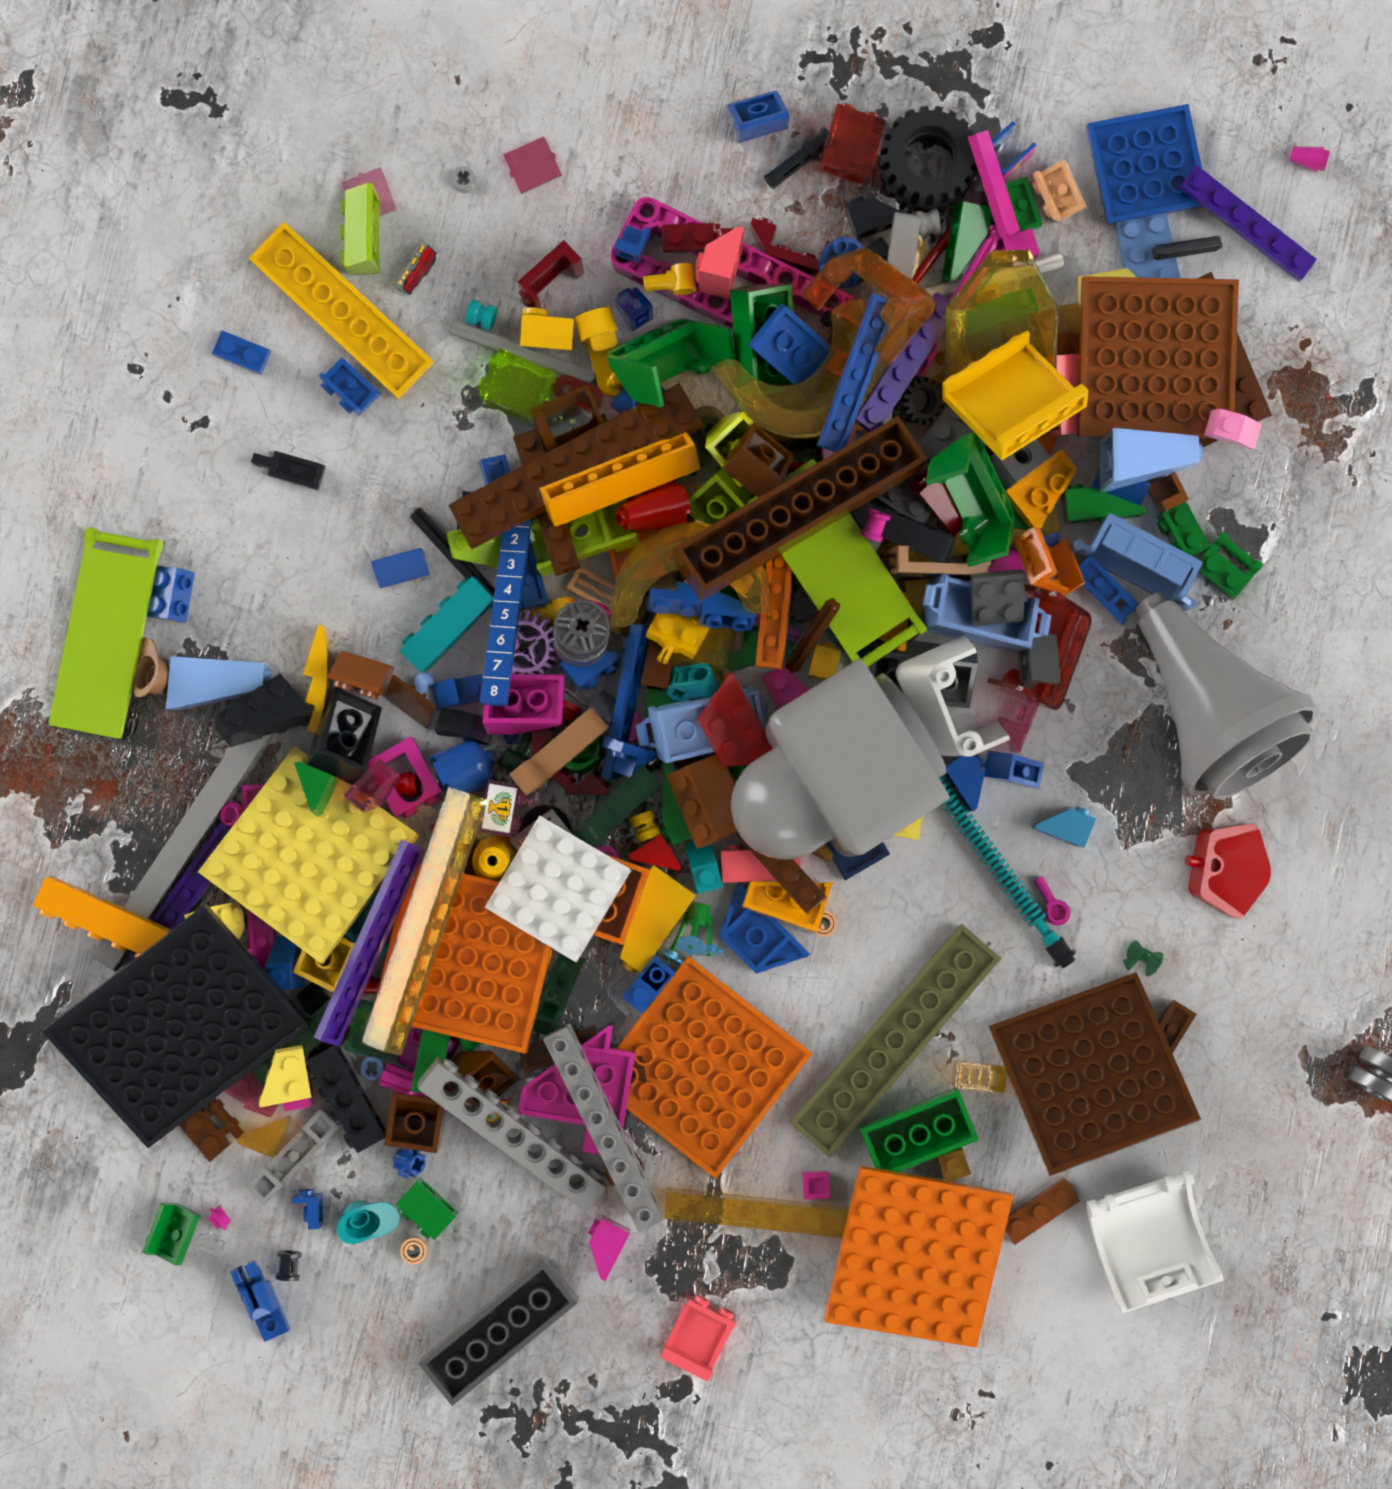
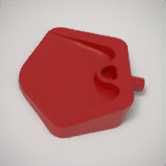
M1244 823L1202 830L1196 838L1194 855H1187L1185 857V864L1192 866L1188 884L1190 894L1231 918L1238 919L1244 917L1270 881V862L1260 829L1255 824Z

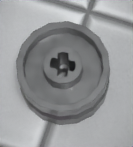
M1364 1046L1359 1059L1372 1070L1369 1071L1363 1067L1354 1066L1348 1079L1362 1087V1090L1392 1103V1057L1369 1046Z

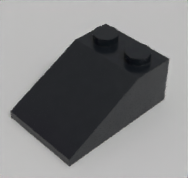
M335 687L312 740L306 764L345 782L354 784L367 772L382 707Z

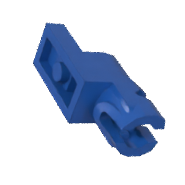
M252 1260L244 1266L248 1277L242 1265L231 1270L230 1275L237 1287L239 1296L246 1307L251 1321H256L264 1342L288 1332L290 1327L270 1281L266 1282L256 1261Z

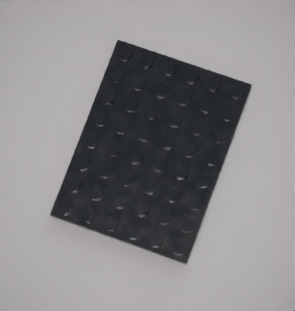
M206 903L45 1027L42 1033L147 1148H150L273 1055L276 1049H281L310 1027L311 1022Z

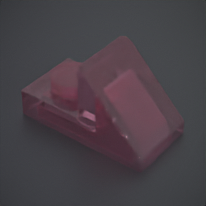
M1029 700L1025 705L1021 704L1015 716L1018 719V723L1001 716L997 718L999 724L1009 735L1010 740L1007 743L1011 752L1020 753L1039 707L1038 703Z
M249 1073L225 1090L226 1094L244 1103L243 1108L270 1118L279 1105L259 1106V1098L262 1095L265 1082Z

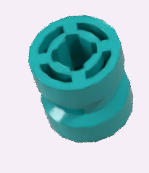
M472 299L467 309L465 323L472 326L481 324L482 329L491 331L497 317L498 307L491 304L485 307L481 301Z

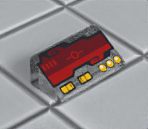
M418 240L393 279L395 287L409 297H414L439 258L437 252L424 240Z

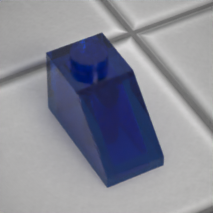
M637 287L632 290L630 288L624 289L617 295L615 307L631 332L654 319L651 302Z

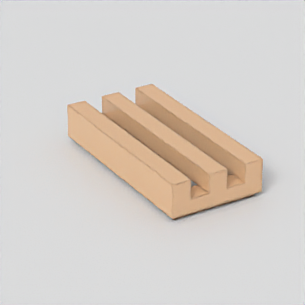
M582 567L575 571L566 587L567 590L587 601L590 599L593 602L604 604L611 612L614 611L615 606L624 593V590ZM579 575H585L615 592L616 595L613 597L578 578ZM575 582L610 601V605L608 606L574 587Z

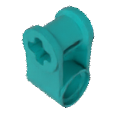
M706 663L675 666L670 672L672 681L671 685L668 686L667 695L677 701L702 697L708 698L712 697L714 692L719 690L720 682Z

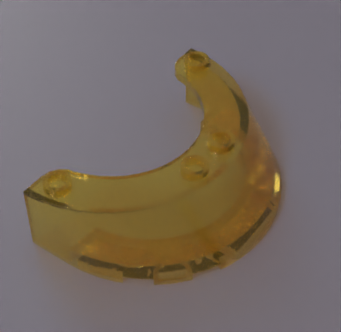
M863 298L850 299L833 309L831 313L832 341L828 355L820 368L809 378L787 386L770 385L754 378L739 362L732 359L724 360L712 366L716 377L744 414L763 429L774 434L792 438L820 436L866 310ZM878 359L873 370L871 379L869 381L867 390L865 392L863 401L861 403V406L865 402L868 395L871 394L872 389L875 385V381L878 375L876 374Z
M690 522L665 527L646 537L630 552L620 568L614 587L610 626L615 634H621V627L630 626L636 621L640 604L649 588L664 575L679 570L672 559L674 547L708 528L711 524ZM763 565L731 583V586L735 589L742 602L743 608L748 613L766 614L768 620L773 619L770 585Z

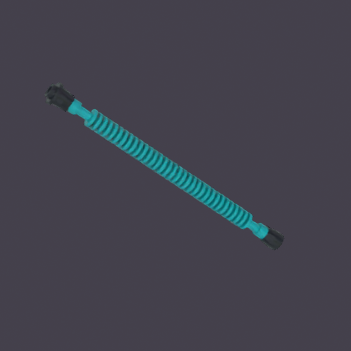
M942 776V777L939 778V779H940V781L942 782V781H944L946 778H945V776ZM948 781L945 782L943 786L950 799L940 805L942 807L946 804V807L943 809L944 812L951 811L947 816L950 818L954 815L951 821L952 823L959 822L955 825L957 829L961 826L963 827L959 832L961 834L966 832L963 836L965 840L969 837L971 838L967 843L969 845L974 843L971 847L973 851L977 848L979 849L975 854L977 856L982 854L979 858L980 861L987 860L983 865L985 867L990 865L987 869L988 872L995 871L991 876L993 878L998 876L995 880L997 884L1002 881L999 887L1001 889L1006 887L1003 891L1005 895L1010 892L1007 898L1009 900L1014 898L1011 901L1012 905L1014 906L1018 903L1015 909L1017 911L1023 909L1019 912L1020 916L1026 914L1023 920L1025 922L1031 920L1027 925L1029 927L1034 925L1042 935L1041 940L1046 945L1045 950L1054 961L1053 965L1055 967L1061 966L1063 969L1075 961L1073 956L1076 954V951L1074 949L1071 950L1062 936L1059 938L1054 930L1049 929L1043 920L1046 914L1044 912L1039 914L1042 911L1040 907L1035 909L1038 905L1036 901L1030 903L1034 898L1032 896L1027 898L1030 894L1028 890L1022 892L1026 887L1024 885L1019 887L1022 883L1020 879L1014 881L1018 876L1016 874L1011 876L1014 872L1012 868L1008 871L1006 870L1010 865L1008 863L1003 865L1006 861L1004 857L1000 860L998 859L1002 856L1000 852L994 854L998 850L997 847L990 848L994 843L992 841L986 843L990 839L988 836L982 837L986 832L984 830L978 832L982 827L980 825L974 826L978 823L977 820L970 821L974 816L972 814L966 815L970 812L969 809L962 810L966 805L964 803L958 804L962 801L959 797L955 800L954 798L958 794L956 792L951 794L950 792L954 789L952 786L947 789L946 787L950 783Z

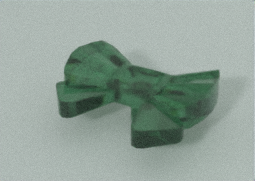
M1133 940L1127 948V958L1123 962L1126 969L1130 970L1140 960L1145 963L1146 976H1151L1157 972V969L1162 964L1164 955L1162 952H1151L1142 948L1137 940Z

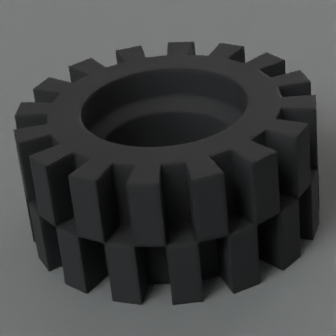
M914 376L900 397L899 405L895 406L896 411H901L898 414L900 418H905L904 421L921 425L936 421L935 416H941L943 413L939 408H945V404L941 403L942 394H940L943 387L937 386L939 382L932 380L930 377ZM922 390L925 392L927 400L925 407L918 411L914 407L913 399L916 392Z

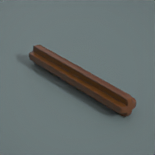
M830 598L824 603L786 661L785 668L790 673L794 674L800 670L839 611L840 603L836 602V599Z

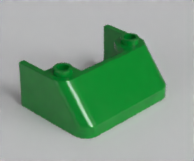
M684 318L669 321L607 353L610 368L632 400L638 401L640 404H649L656 407L664 406L660 383L686 370L695 371L696 374H704L716 365L733 370L737 368L730 328Z
M975 432L962 436L934 456L930 461V465H928L926 477L927 485L945 483L963 519L960 537L962 542L969 547L966 562L968 567L1008 555L1015 519L1012 504L980 437Z

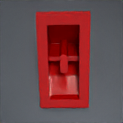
M661 834L629 854V860L678 871L681 868L680 863Z

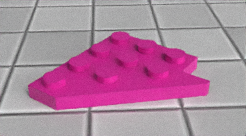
M608 1025L581 1044L623 1129L636 1052L611 1048L613 1025ZM555 1064L522 1087L518 1109L520 1114L585 1125Z

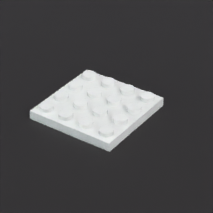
M539 816L485 908L577 962L630 874L631 869Z

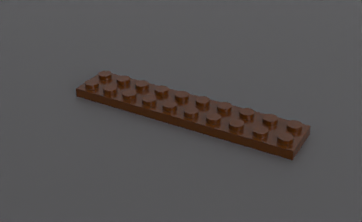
M680 383L662 392L664 406L656 407L649 404H638L449 504L448 506L471 550L546 511L539 488L660 440L671 439L685 432L690 435L703 428L704 425Z

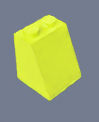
M744 411L724 416L706 433L705 448L722 467L728 454L753 423ZM733 479L739 487L743 486L738 480Z

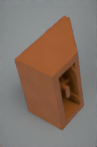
M341 650L328 674V679L334 681L333 686L349 692H353V689L356 688L359 689V694L377 700L378 696L386 697L395 667Z

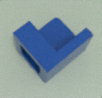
M626 226L621 239L618 238L614 247L615 255L640 264L651 236L650 228L645 227L644 231H641L631 226Z

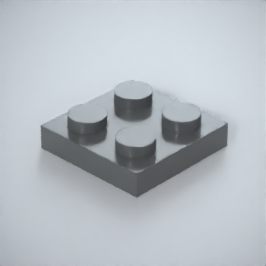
M1022 569L971 574L970 623L972 627L1024 621L1025 573Z

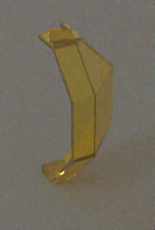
M991 250L947 306L946 379L951 375L961 372L970 363L977 362L991 350L998 349L1012 337L1020 335L1027 330L1030 332L1029 343L1057 370L1058 305L1030 250Z

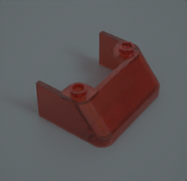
M1025 584V592L1039 598L1038 607L1046 614L1051 615L1049 634L1057 636L1061 682L1057 685L1038 683L1029 690L1024 686H1020L1019 670L1013 668L1003 676L1002 681L988 678L987 683L1009 695L1045 708L1058 710L1065 700L1088 636L1092 621L1091 615L1058 591ZM1041 614L1037 615L1035 632L1037 633L1039 629Z

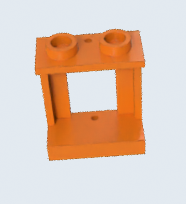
M1035 526L1014 539L1031 585L1066 596L1085 584L1068 539L1065 538L1053 547L1048 546L1040 528Z

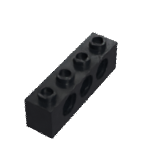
M331 1044L309 1056L306 1060L308 1064L306 1065L307 1073L312 1080L316 1079L320 1086L318 1092L325 1103L329 1102L332 1107L331 1115L338 1126L342 1125L346 1132L344 1138L347 1145L351 1149L354 1147L356 1152L359 1153L386 1137V1128L340 1046ZM335 1070L338 1073L339 1079L337 1081L328 1080L325 1076V1071ZM343 1092L349 1094L352 1100L351 1103H341L338 1099V1094ZM351 1117H362L364 1125L361 1127L354 1126L351 1122Z

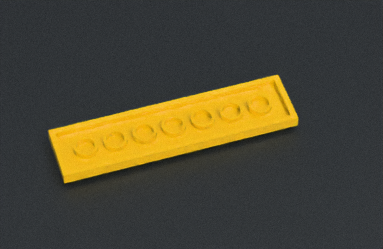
M285 222L248 258L398 400L434 364V361Z

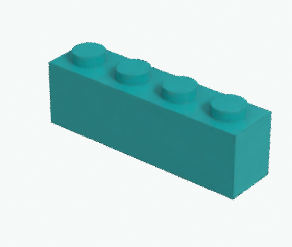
M478 577L464 578L456 587L458 591L452 597L447 596L438 605L440 609L435 615L429 614L420 623L422 628L416 634L414 632L410 633L402 641L404 646L399 651L420 673L428 672L493 606L494 594Z

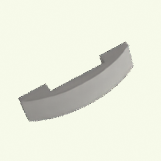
M320 1109L245 1187L265 1205L340 1126Z

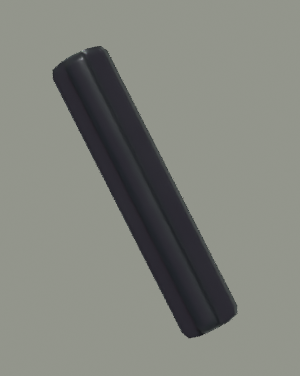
M1211 236L1156 245L1152 248L1151 252L1153 259L1163 260L1218 251L1222 248L1223 244L1221 237Z

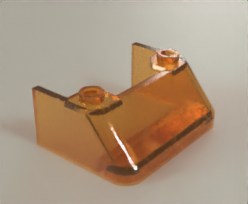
M859 248L831 258L803 291L802 295L819 311L836 288L854 272L889 298L882 308L881 318L891 329L874 350L890 366L934 312L935 301L929 292L869 248Z

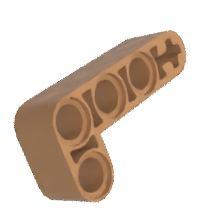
M591 707L531 759L518 766L510 774V777L526 796L533 793L608 730L609 726Z

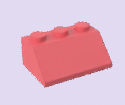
M739 226L707 244L704 253L699 252L695 267L697 268L695 282L699 283V292L729 300L743 250L744 227Z

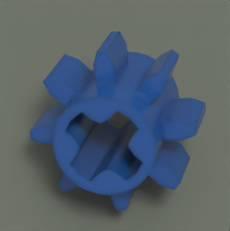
M399 1149L393 1158V1168L399 1170L398 1175L406 1179L409 1176L416 1178L425 1168L426 1155L421 1154L418 1150Z

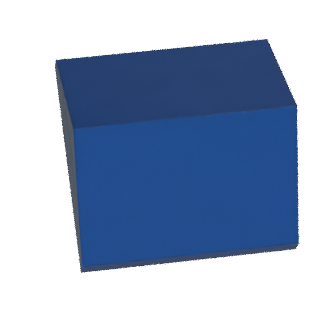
M777 90L728 104L739 143L788 129L789 111Z

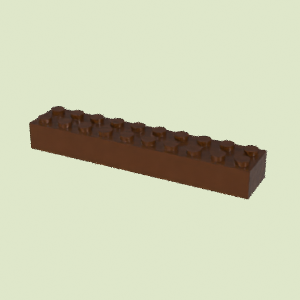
M899 416L675 546L672 559L699 600L703 601L920 472L928 458Z

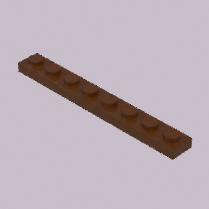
M699 755L672 763L678 769H681L704 758ZM736 833L739 839L807 915L827 898L794 859L782 860L764 856L752 849L741 838L739 833Z

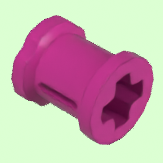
M869 508L867 511L869 517L865 528L860 531V535L882 542L883 537L881 535L884 526L891 516L879 510Z

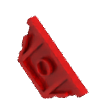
M729 672L725 675V680L719 690L714 692L710 698L708 707L703 709L697 719L717 758L724 767L751 764L772 750L766 738V733L734 674Z

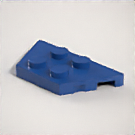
M739 882L735 887L719 937L756 974L808 957L810 953L776 919L742 908L747 889Z

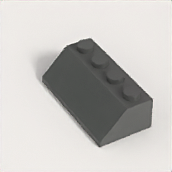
M879 638L874 640L872 642L871 652L876 648L880 647L881 645H883L885 642L880 640ZM908 640L904 652L894 649L870 665L869 671L874 678L881 673L887 675L901 691L896 678L897 667L902 662L943 644ZM977 653L953 663L956 671L955 680L950 686L940 690L946 706L970 708L978 667Z

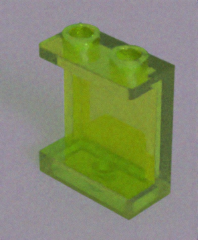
M499 348L498 353H493L489 360L488 368L490 370L487 377H482L478 384V395L481 400L485 402L488 400L527 418V421L535 424L529 409L549 400L558 381L557 373Z

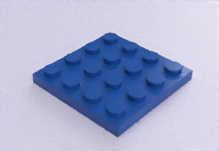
M1189 104L1087 124L1086 129L1107 226L1116 224V222L1202 207L1178 188L1195 165L1202 169Z

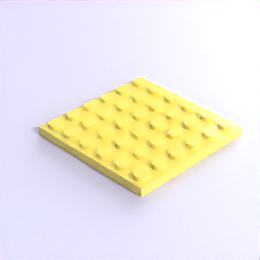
M294 746L198 873L323 964L380 889L401 840L413 844L419 835L345 781L336 777L334 778L338 783L323 814L318 817L310 811L294 765L298 761L306 764L308 755Z

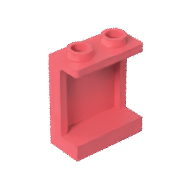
M697 1294L695 1297L689 1295L661 1350L660 1358L708 1382L713 1373V1367L737 1322L736 1318L733 1317L734 1313L724 1307L717 1309L709 1305L710 1301Z

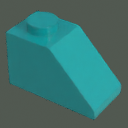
M694 841L684 843L697 893L700 894L722 888L723 884L712 845L697 849Z

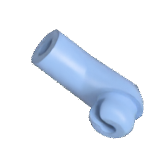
M426 672L418 674L413 685L416 686L415 690L422 695L427 692L428 686H431L434 680L432 675Z

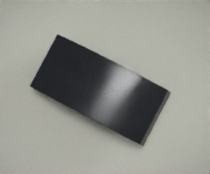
M441 708L435 728L437 735L462 738L464 742L475 741L480 745H490L492 735H487L483 725V716L455 709Z

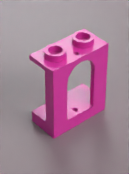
M409 737L371 758L368 764L372 776L395 817L403 816L404 819L418 812L416 808L426 803L427 806L436 803L441 799L439 795L444 793L418 748L419 745L414 737ZM404 755H407L423 785L421 797L414 802L402 800L384 769V766Z

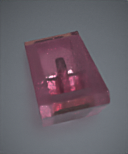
M379 759L343 796L361 812H368L384 805L400 776Z

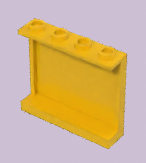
M1028 330L1012 337L1006 344L998 349L991 350L985 357L977 362L970 363L964 370L956 375L949 376L943 382L942 399L1001 460H1004L1087 407L1089 390L1083 384L1074 388L1029 343L1030 332Z

